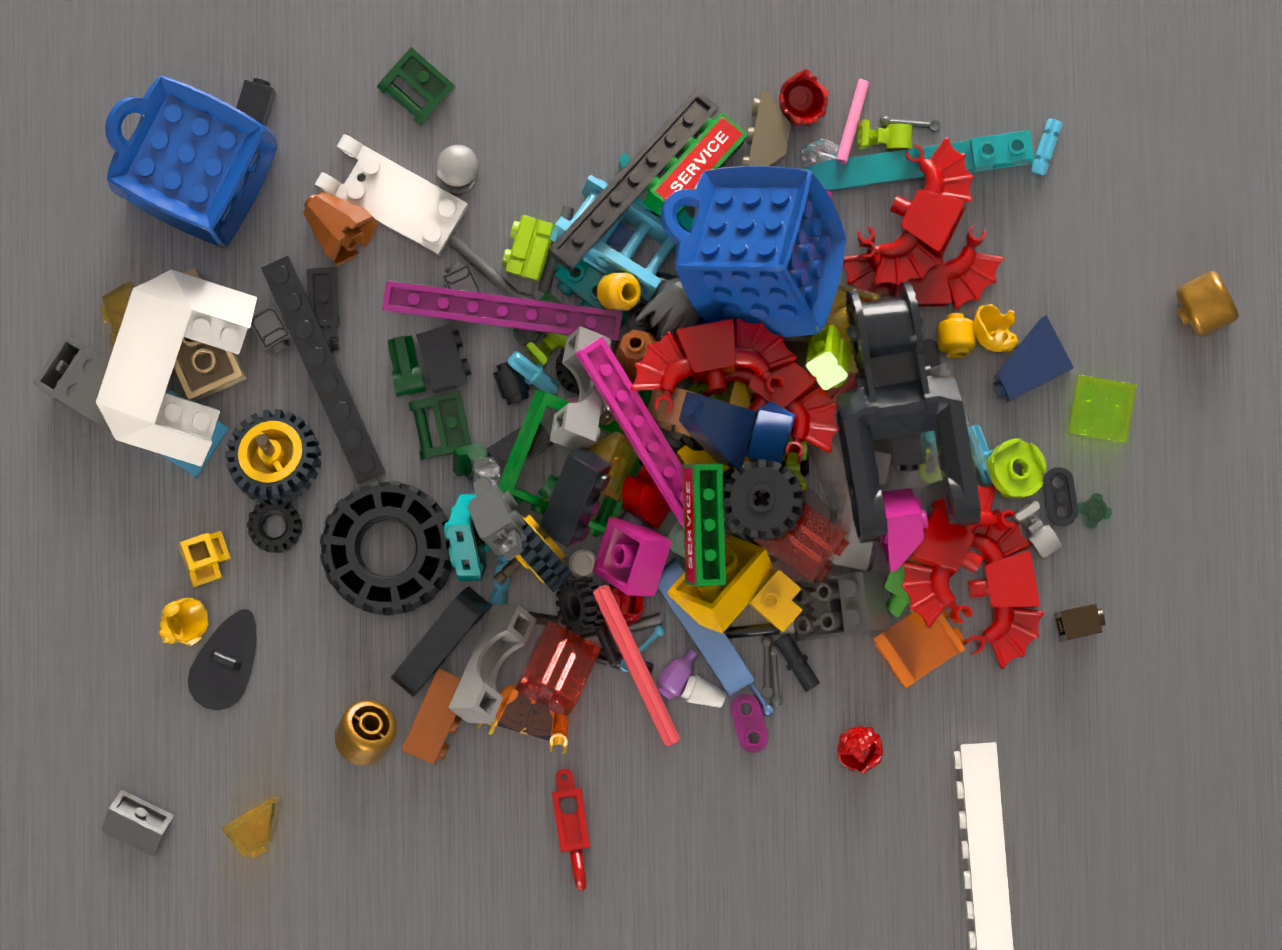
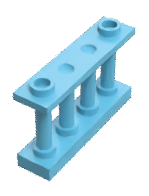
M590 175L582 191V194L587 197L571 221L562 216L560 217L549 239L556 242L608 184ZM634 202L582 260L606 275L614 272L633 275L641 286V297L650 301L662 280L656 276V273L672 251L676 253L677 243L666 234L660 218ZM623 219L637 228V230L623 250L617 252L606 245V242ZM648 235L662 245L648 266L643 268L633 262L631 258Z

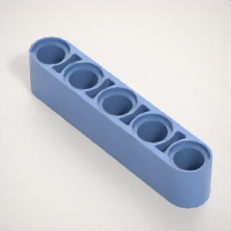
M673 559L664 565L658 589L727 694L732 696L755 680L724 632L721 634L699 625L668 595L667 591L684 573L676 559Z

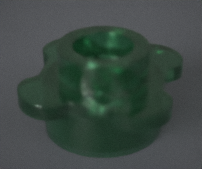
M1099 493L1092 494L1091 499L1086 502L1078 503V513L1084 516L1086 526L1089 528L1097 527L1098 522L1103 519H1109L1112 516V510L1107 507L1103 501V496ZM1092 508H1096L1097 512L1092 513Z

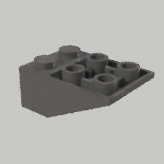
M64 334L33 382V385L111 432L96 404L109 360Z
M882 570L862 571L794 582L801 590L792 601L802 609V612L794 620L795 641L889 630Z

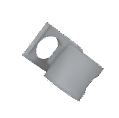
M1032 500L1014 512L1015 515L1011 517L1030 532L1027 540L1032 543L1031 547L1043 560L1063 546L1053 529L1049 525L1043 526L1041 520L1036 517V511L1040 509V505L1037 501Z

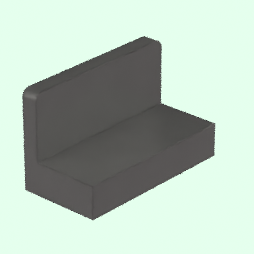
M121 789L108 809L102 831L151 856H155L161 840L172 824L175 815Z

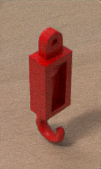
M560 769L555 777L557 792H552L561 853L570 852L576 888L578 891H584L587 884L582 850L591 847L582 789H575L574 777L570 770ZM563 775L567 776L566 780H562ZM572 797L577 801V810L573 814H565L561 811L560 803L564 798Z

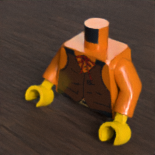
M533 668L529 685L516 682L515 685H508L499 692L503 697L493 723H486L491 727L489 735H492L496 726L550 741V752H553L554 745H562L563 754H565L568 745L569 718L565 704L560 698H557V693L546 690L551 673ZM478 723L477 729L479 730L480 726L485 723Z

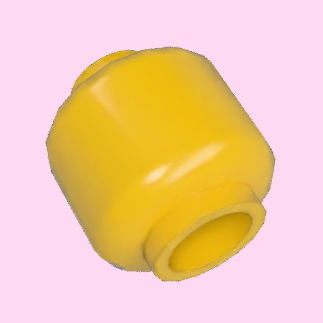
M623 272L608 273L602 277L598 284L597 297L600 304L606 309L629 311L640 300L641 286L638 280L631 274Z
M952 313L946 315V320L941 321L937 325L938 349L945 353L946 357L954 359L969 356L970 351L975 349L976 337L973 321L964 318L962 313Z

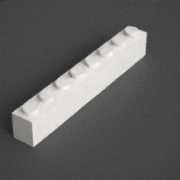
M996 742L958 745V751L953 752L955 769H960L961 781H956L957 799H962L963 811H958L959 828L965 829L966 840L961 841L962 859H967L968 871H963L964 888L970 889V901L965 903L967 919H972L973 931H968L969 948L974 950H1013Z

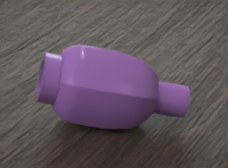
M688 649L683 658L672 660L664 668L657 680L660 695L671 701L673 697L680 696L684 692L689 676H693L692 664L698 657L697 653Z

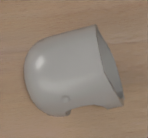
M452 145L446 147L440 153L436 163V179L439 188L454 196H462L469 193L475 187L479 174V162L475 153L470 148L463 145ZM441 179L451 186H464L472 180L473 182L467 188L459 190L446 187L441 182Z

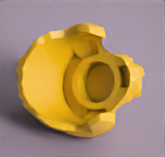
M992 304L982 305L978 308L973 328L975 337L986 350L1010 353L1018 347L1019 340L1016 334L1009 330L1010 326L1014 325L1016 321L1014 311L1009 310L1004 315Z
M182 598L168 603L162 610L160 631L158 632L162 642L169 644L181 642L190 647L197 644L202 639L201 635L209 625L207 609L204 608V604L201 601L193 598Z

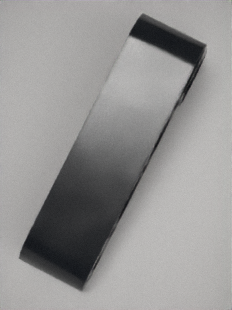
M470 586L465 588L445 609L394 672L391 679L414 697L468 631L485 615L491 604Z

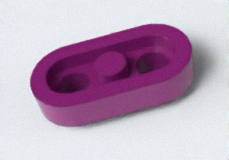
M750 694L739 695L731 704V714L738 740L744 750L756 753L763 750L768 743V732L761 706L754 696ZM743 703L750 704L752 708L748 715H744L740 711V706ZM751 732H756L759 735V741L755 744L750 743L748 740V735Z

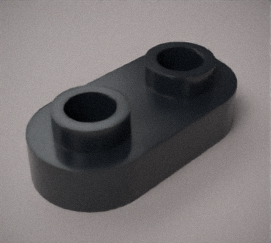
M1055 467L1045 474L1043 488L1048 518L1053 524L1063 527L1072 524L1076 520L1078 504L1071 472L1063 467ZM1055 477H1059L1063 481L1061 488L1053 486L1052 481ZM1063 506L1067 509L1065 517H1060L1057 514L1058 507Z

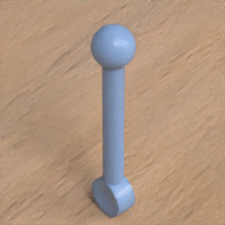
M753 682L748 684L763 707V714L766 716L772 715L774 712L773 706L767 704Z

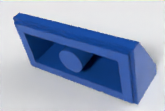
M772 401L761 407L758 411L746 457L757 461L768 460L782 464L796 415Z

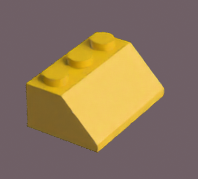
M726 533V585H686L684 572L667 591L668 595L699 625L721 634L775 574L766 548Z

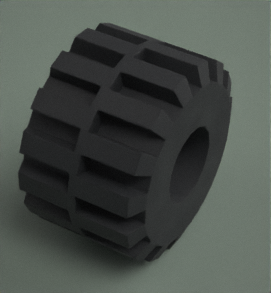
M758 460V462L752 463L750 461L743 464V468L739 471L735 470L730 475L732 479L729 484L726 483L724 488L726 495L725 499H723V506L727 510L726 516L737 530L752 538L770 540L785 536L786 532L790 529L793 530L798 525L796 523L799 517L803 516L804 512L803 502H805V493L802 491L799 479L793 472L775 461ZM759 493L770 494V497L767 499L769 503L767 506L762 504L757 506L756 503L759 501L757 495Z

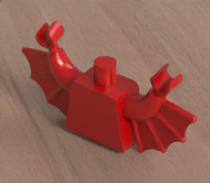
M948 137L943 140L930 159L926 160L923 157L924 150L917 144L913 146L919 151L918 158L914 159L910 157L907 151L905 152V157L909 162L918 163V168L925 177L924 190L916 192L912 202L897 196L891 206L890 212L904 217L900 225L903 233L892 243L880 244V246H875L873 242L866 240L858 246L867 247L870 250L868 255H858V258L862 261L870 260L873 255H880L879 265L873 281L875 286L883 283H892L900 287L901 282L911 279L923 280L932 267L942 263L940 258L943 257L966 210L965 202L973 201L970 194V185L974 176L966 169V155L956 151Z
M975 225L971 226L966 234V242L968 244L963 247L957 258L944 261L942 257L940 258L942 263L932 267L923 280H909L913 286V291L916 293L915 299L918 302V307H949L952 298L954 308L959 309L965 302L979 301L983 290L988 285L997 282L995 279L996 270L1000 263L1004 261V257L977 253L975 251V248L981 245L986 236L985 229L980 238H975L972 235ZM868 226V231L871 235L868 239H863L858 230L857 238L859 244L866 240L875 243V232L872 227ZM867 248L868 252L865 253L866 255L870 254L869 248ZM858 255L844 257L843 267L848 275L847 284L855 286L861 292L865 302L875 300L876 295L880 294L890 296L894 294V297L899 296V287L895 284L883 283L877 286L873 284L880 255H873L868 261L860 260Z
M740 318L736 319L735 339L733 319L677 329L676 340L673 334L668 331L662 340L647 345L648 349L645 357L640 362L634 364L637 370V378L631 386V390H660L662 396L656 400L655 408L658 411L659 402L667 400L670 403L668 413H670L673 409V402L670 399L671 395L674 394L677 383L682 379L691 376L693 382L707 380L709 393L718 394L727 390L724 377L733 375L735 367L750 368L760 378L763 377L765 380V391L773 394L775 391L771 388L770 381L776 380L782 388L784 387V380L779 375H772L770 370L796 360L797 356L786 348L784 336L772 334L763 323L750 324L742 321Z
M791 361L770 370L772 375H779L784 380V387L782 388L776 380L770 381V386L775 391L773 394L765 391L764 378H760L750 368L735 367L733 375L724 377L726 384L739 382L748 386V393L755 399L748 409L757 411V415L759 409L771 401L796 415L791 434L793 441L786 446L785 461L788 459V454L795 452L798 454L797 464L801 463L803 457V446L801 443L804 441L828 453L833 451L831 441L834 434L840 430L834 418L836 403L829 398L826 390H823L820 385L817 387L816 378L797 363ZM707 380L699 381L697 387L703 384L707 385ZM708 389L703 393V396L710 397L712 394L709 393Z
M994 485L989 487L977 486L981 510V521L977 525L950 524L944 496L930 503L934 509L927 516L928 528L923 529L924 540L902 564L905 577L901 584V587L910 599L909 609L918 613L923 618L926 628L932 627L947 606L950 609V619L954 623H964L959 616L960 610L966 617H972V610L969 606H959L955 602L956 598L950 590L949 582L960 566L973 573L980 566L983 557L968 550L974 538L972 532L977 527L994 524L998 530L1004 531L1015 525L1008 524L1004 519L1015 515L1013 511L1005 510L997 515H992L990 512L996 492Z
M995 509L994 511L990 512L992 513V515L999 514L1000 510ZM1006 519L1005 521L1008 524L1015 525L1000 531L994 524H991V526H979L972 532L974 538L970 548L976 549L981 553L986 565L982 567L983 579L967 582L969 596L971 599L987 596L989 608H994L993 622L983 631L981 636H971L963 644L966 645L974 641L977 644V650L970 655H976L984 649L985 643L989 641L1001 669H1005L1010 660L1017 657H1025L1028 644L1039 637L1038 623L1044 615L1042 610L1021 609L1040 606L1030 550L1013 555L1030 547L1032 543L1023 537L1018 522Z

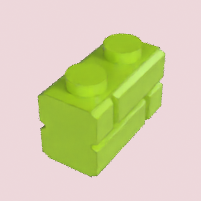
M525 215L521 216L520 222L514 221L510 233V238L514 239L511 250H505L502 260V266L506 267V275L540 284L548 258L547 253L552 244V240L549 238L555 224Z
M828 325L819 334L810 336L806 359L807 369L813 376H816V381L823 390H828L832 387L838 388L849 379L851 348L844 338L841 339V334L835 326Z

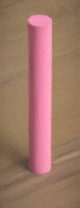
M863 79L858 80L836 161L841 164H847L869 87V82Z

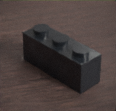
M584 446L569 453L539 530L566 547L578 541L582 542L590 531L588 524L591 517L599 509L600 501L598 500L601 492L606 489L611 477L609 473L613 464Z

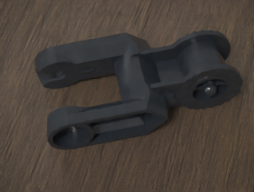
M905 281L900 283L898 297L867 302L860 301L856 290L847 291L845 303L849 326L846 334L853 347L852 353L854 354V361L856 362L859 376H855L856 387L836 396L835 400L837 426L840 427L838 431L852 516L859 543L872 542L888 533L885 505L880 489V478L872 441L934 431L939 468L942 475L944 502L950 524L967 526L979 524L981 521L980 501L963 401L954 377L932 375L930 365H925L924 342L922 340L924 334L921 330L923 320L920 317L918 302L915 299L916 293L913 291L911 282Z

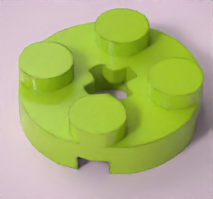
M1018 438L999 444L986 461L994 486L1003 497L1008 499L1025 498L1036 493L1044 483L1042 482L1043 473H1046L1045 458L1039 448L1032 443H1026ZM1013 463L1016 465L1021 464L1022 469L1019 471L1021 476H1018L1013 471Z

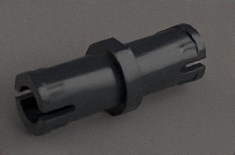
M790 633L774 641L788 663L786 665L788 671L792 670L805 692L820 684L807 662L808 656L802 654Z

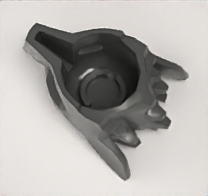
M678 277L663 283L635 320L640 321L651 314L649 319L651 325L655 327L658 324L656 338L660 340L670 331L672 334L674 333L676 340L677 329L698 326L701 316L690 302Z

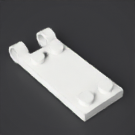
M343 134L336 147L343 153L358 160L345 184L321 172L314 185L325 193L366 209L379 223L440 256L469 206L468 203L369 149L352 137ZM361 174L366 176L363 182L358 181V176Z

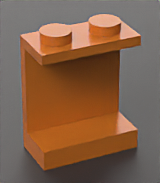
M945 608L931 628H926L923 618L913 611L890 626L889 630H884L871 639L903 689L911 686L918 679L953 656L966 650L963 646L966 640L957 627L952 629L946 619L950 616Z

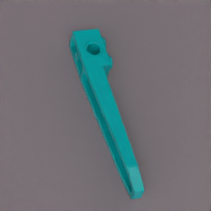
M1030 130L971 138L968 141L951 143L956 151L966 155L965 166L970 173L1032 165L1034 161ZM940 145L922 147L924 150L923 157L926 160L930 159ZM916 148L850 157L847 164L838 163L836 160H829L803 169L810 170L825 190L830 192L925 179L924 174L918 168V163L909 162L905 157V152L907 151L910 157L918 158L919 151Z

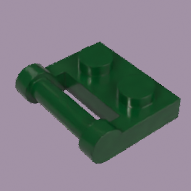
M412 47L377 85V88L382 93L387 92L415 117L414 121L420 126L430 118L432 113L456 88L450 80ZM398 77L404 80L428 102L423 108L394 84Z
M460 391L408 403L410 412H413L421 446V451H419L421 461L453 454L455 448L472 444ZM433 407L441 442V446L434 448L425 409Z

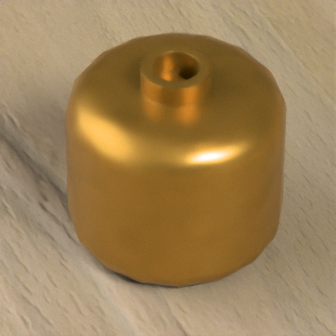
M1209 271L1183 284L1176 291L1177 299L1181 305L1177 312L1183 324L1190 323L1195 333L1199 336H1207L1236 321L1239 317L1238 310L1220 275L1216 271Z
M362 700L352 704L346 709L335 730V745L338 752L345 760L355 765L367 766L378 762L385 756L396 736L397 723L393 713L385 705L373 700Z

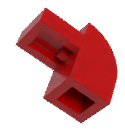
M644 465L636 478L627 475L621 493L622 503L627 512L639 521L658 530L671 509L665 498L660 495V490Z

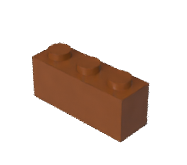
M437 669L401 749L402 751L433 765H436L437 760L443 762L450 745L446 744V740L450 733L455 734L462 720L461 717L449 709L461 678L442 669Z

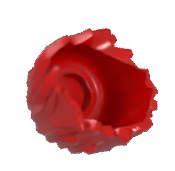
M803 69L783 83L780 89L779 106L781 112L788 118L790 123L798 126H810V123L817 124L820 118H824L826 107L828 106L827 96L829 91L817 81V76L812 77L810 70Z

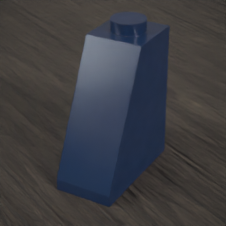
M1047 315L1035 324L994 376L996 380L993 383L995 391L1000 399L1005 397L1007 403L1074 368Z
M686 392L679 422L717 463L741 469L757 411Z

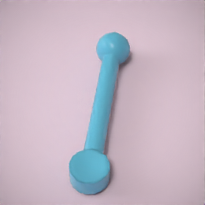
M657 625L654 628V633L638 648L640 653L657 637L665 634L663 626ZM623 659L620 662V669L627 672L629 669Z

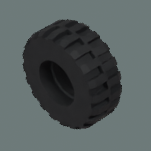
M398 481L371 482L369 485L359 486L350 491L351 493L344 499L341 498L336 503V507L331 515L327 516L324 523L326 525L320 537V558L329 583L344 600L372 614L393 616L409 613L429 603L443 589L453 569L449 556L450 540L445 538L444 533L445 523L449 521L445 512L432 497L419 488ZM390 520L405 525L415 539L416 553L414 560L405 571L395 576H381L373 573L366 567L361 557L360 544L363 535L372 525L381 521Z

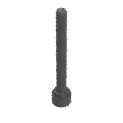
M452 233L447 243L508 297L537 300L530 293H520L460 238Z

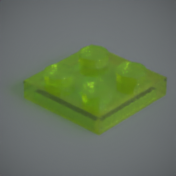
M1078 374L1067 433L1127 443L1137 384Z

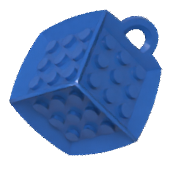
M163 75L158 76L143 98L132 96L116 103L109 112L105 125L107 141L115 151L107 173V183L110 190L117 196L126 199L168 225L222 248L228 246L251 209L277 150L275 134L268 127L204 91ZM129 114H141L139 123L128 141L122 134V122Z
M737 166L706 170L701 174L694 190H678L665 200L661 208L660 218L666 234L677 243L675 268L690 302L707 324L733 319L734 335L736 319L738 318L750 324L763 323L769 332L784 337L819 334L822 331L838 289L844 261L846 235L832 199L810 170L777 166ZM683 206L696 208L690 232L684 230L677 221V212Z

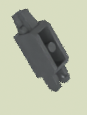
M487 477L478 478L473 486L476 497L470 501L468 510L481 540L487 543L495 555H503L509 561L515 555L523 552L521 542L527 539L522 529L525 522L518 511L514 510L517 507V503L509 491L503 493L496 484L492 485Z

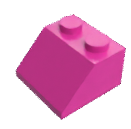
M911 488L882 492L888 533L880 537V545L890 572L897 571L924 540L923 529L928 528L926 511H922L920 498H915Z
M609 517L592 572L626 595L655 596L672 541L653 529L616 517Z

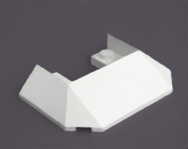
M172 269L132 289L96 399V404L115 440L202 466L212 444L211 438L220 410L165 393L183 337L235 354L240 353L247 329L251 326L257 297Z

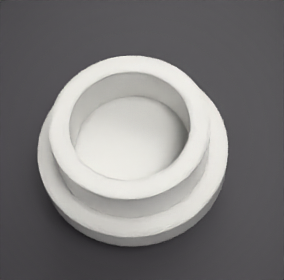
M578 550L569 559V569L577 578L592 577L595 574L592 570L597 557L589 550Z

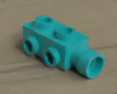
M581 260L575 267L581 271V275L578 278H573L566 268L560 263L557 264L555 267V271H557L555 278L559 283L556 287L568 297L572 294L576 295L582 300L579 304L580 306L606 309L600 304L598 297L593 294L594 288L598 287L603 276L595 271L592 265ZM621 311V327L626 324L629 311Z

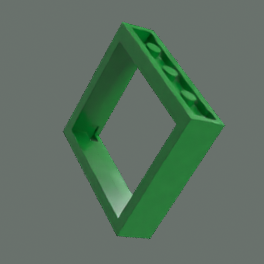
M536 390L498 487L503 493L509 491L517 505H521L522 501L531 504V511L544 515L549 501L543 502L542 498L516 488L515 484L545 408L558 412L571 402L548 392ZM599 421L598 424L600 431L621 439L626 443L596 520L590 519L588 524L590 526L588 534L594 537H598L599 533L604 534L609 517L617 518L622 506L621 493L623 483L627 475L633 478L640 460L625 433L619 428L618 422L615 421L608 425H603Z

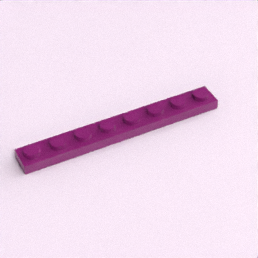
M386 281L382 310L385 312L570 336L581 326L610 338L612 342H619L622 321L621 311Z

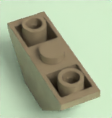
M761 91L760 99L754 98L751 115L757 116L755 127L749 126V135L746 140V144L751 145L750 156H743L742 166H775L783 161L786 156L791 125L767 91Z

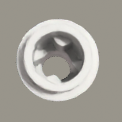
M696 674L695 676H689L685 690L680 697L685 698L688 703L721 708L726 698V691L721 690Z

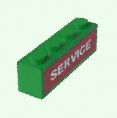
M721 112L715 119L708 118L699 130L702 134L697 139L691 137L682 148L684 152L679 159L674 156L663 169L666 173L661 179L657 176L654 177L645 190L648 194L644 203L659 216L663 203L671 194L682 189L694 190L704 171L723 168L744 144L749 134L724 113ZM683 206L678 210L677 218L687 206Z
M712 463L682 464L686 585H726L723 465Z

